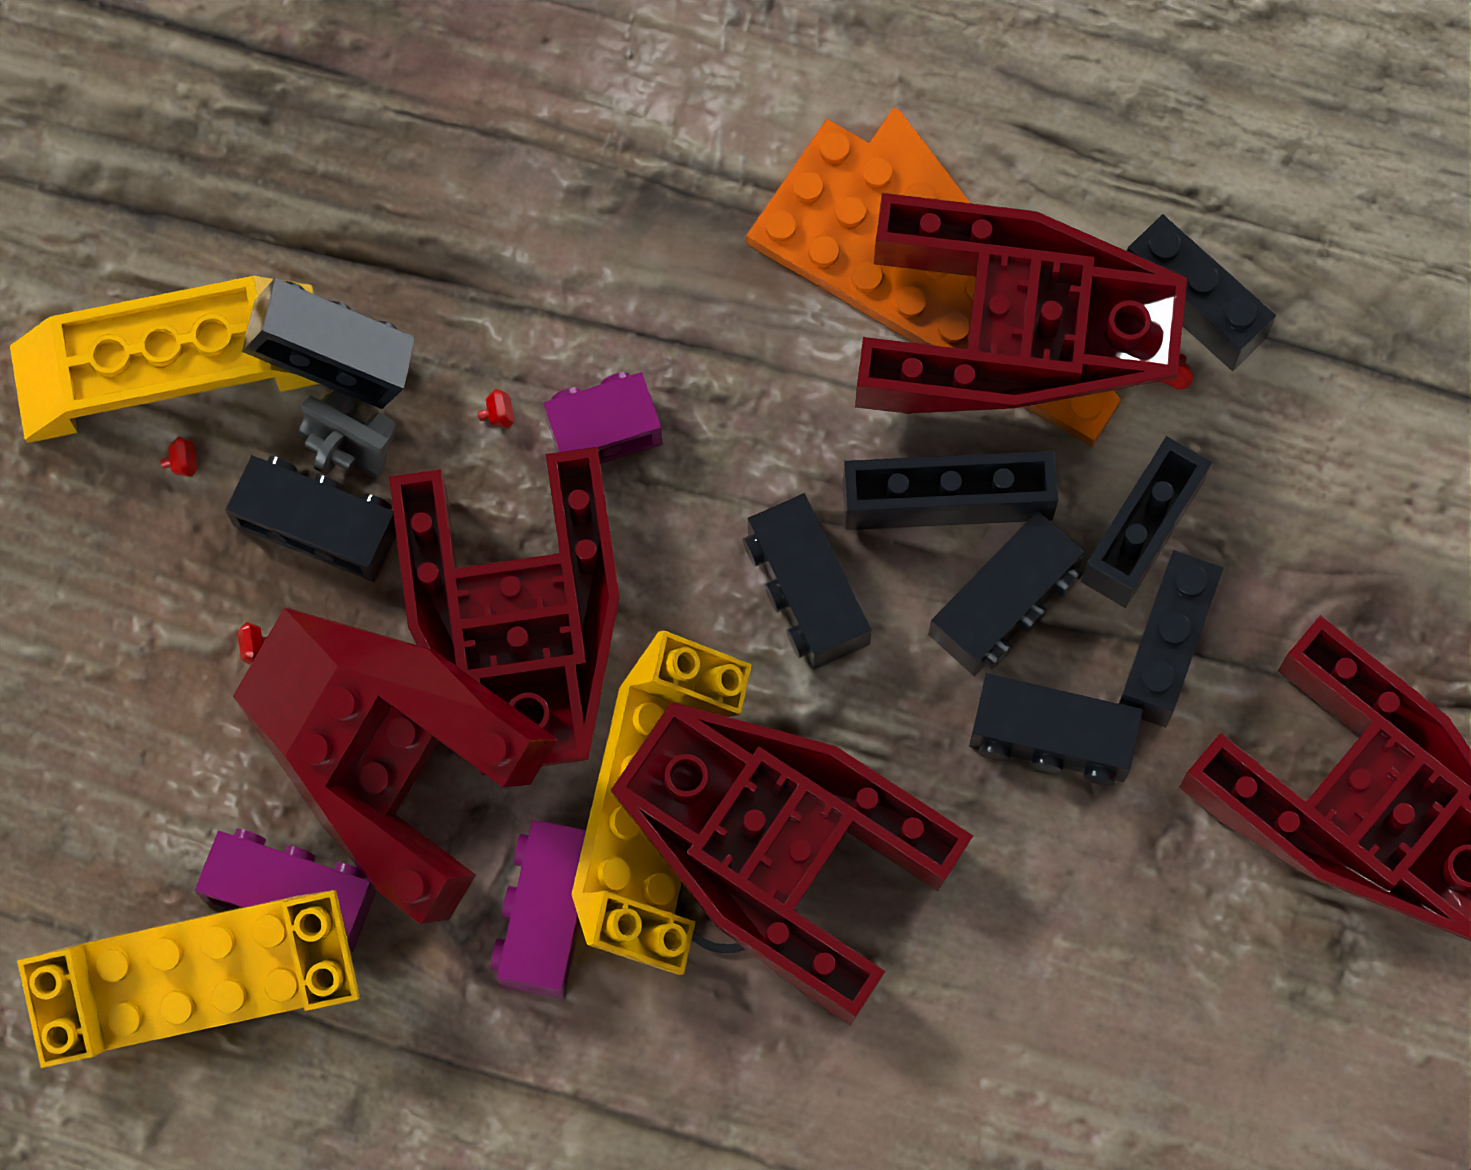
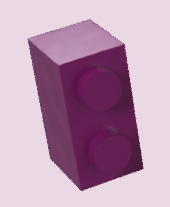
M627 372L616 373L603 379L601 385L582 391L580 388H568L556 393L552 400L543 403L546 420L557 452L598 447L600 464L663 445L661 425L642 372L633 375Z

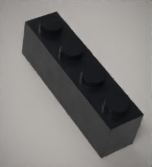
M1054 451L844 461L843 497L845 529L862 530L1027 522L1037 511L1051 521L1054 518L1058 504Z

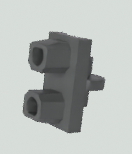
M333 389L321 400L309 395L301 405L304 418L299 429V436L306 440V448L317 453L314 469L326 475L336 465L347 471H351L355 467L377 480L385 470L387 451L394 439V421L377 413L372 414L364 424H361L351 418L354 415L355 403L351 400L350 396Z

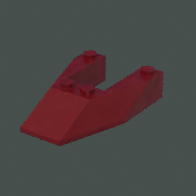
M882 193L874 264L976 277L967 349L863 337L855 408L904 414L1014 409L1177 378L1187 277L1037 211Z
M598 447L546 454L559 546L558 554L457 568L448 494L442 470L390 476L389 481L407 624L416 645L435 650L558 739L542 767L589 760L620 601Z
M284 608L233 695L240 708L327 833L381 895L419 924L450 920L476 876L475 873L396 815L397 810L438 741H441L500 786L512 787L531 785L558 740L435 650L291 608Z
M1320 615L1288 652L1278 672L1356 733L1359 739L1307 801L1302 799L1222 733L1216 737L1188 770L1179 788L1219 821L1311 878L1471 941V749L1448 715Z
M675 702L669 704L611 789L613 796L717 928L805 996L850 1026L876 988L885 970L794 911L846 832L936 891H939L974 836L837 746Z

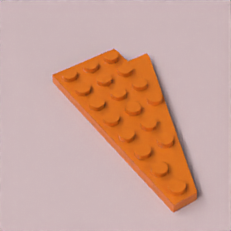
M893 107L869 143L826 119L747 233L746 244L914 343L967 349L976 277L875 265L874 253L882 193L970 203V201L897 108ZM1113 390L1025 406V408L1093 447L1118 409L1121 399Z

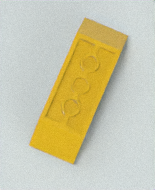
M249 276L50 316L10 345L26 443L78 433L76 417L275 378L280 392L319 383L242 352L254 300L273 280L272 278ZM296 283L302 286L305 291L314 294L312 285Z
M663 630L656 634L619 687L571 893L587 945L677 975H684L695 921L675 915L681 881L613 796L611 789L671 702L726 717L741 715L752 664Z
M336 890L279 899L93 940L17 960L40 1068L91 1058L106 1050L301 1008H304V1011L360 999Z

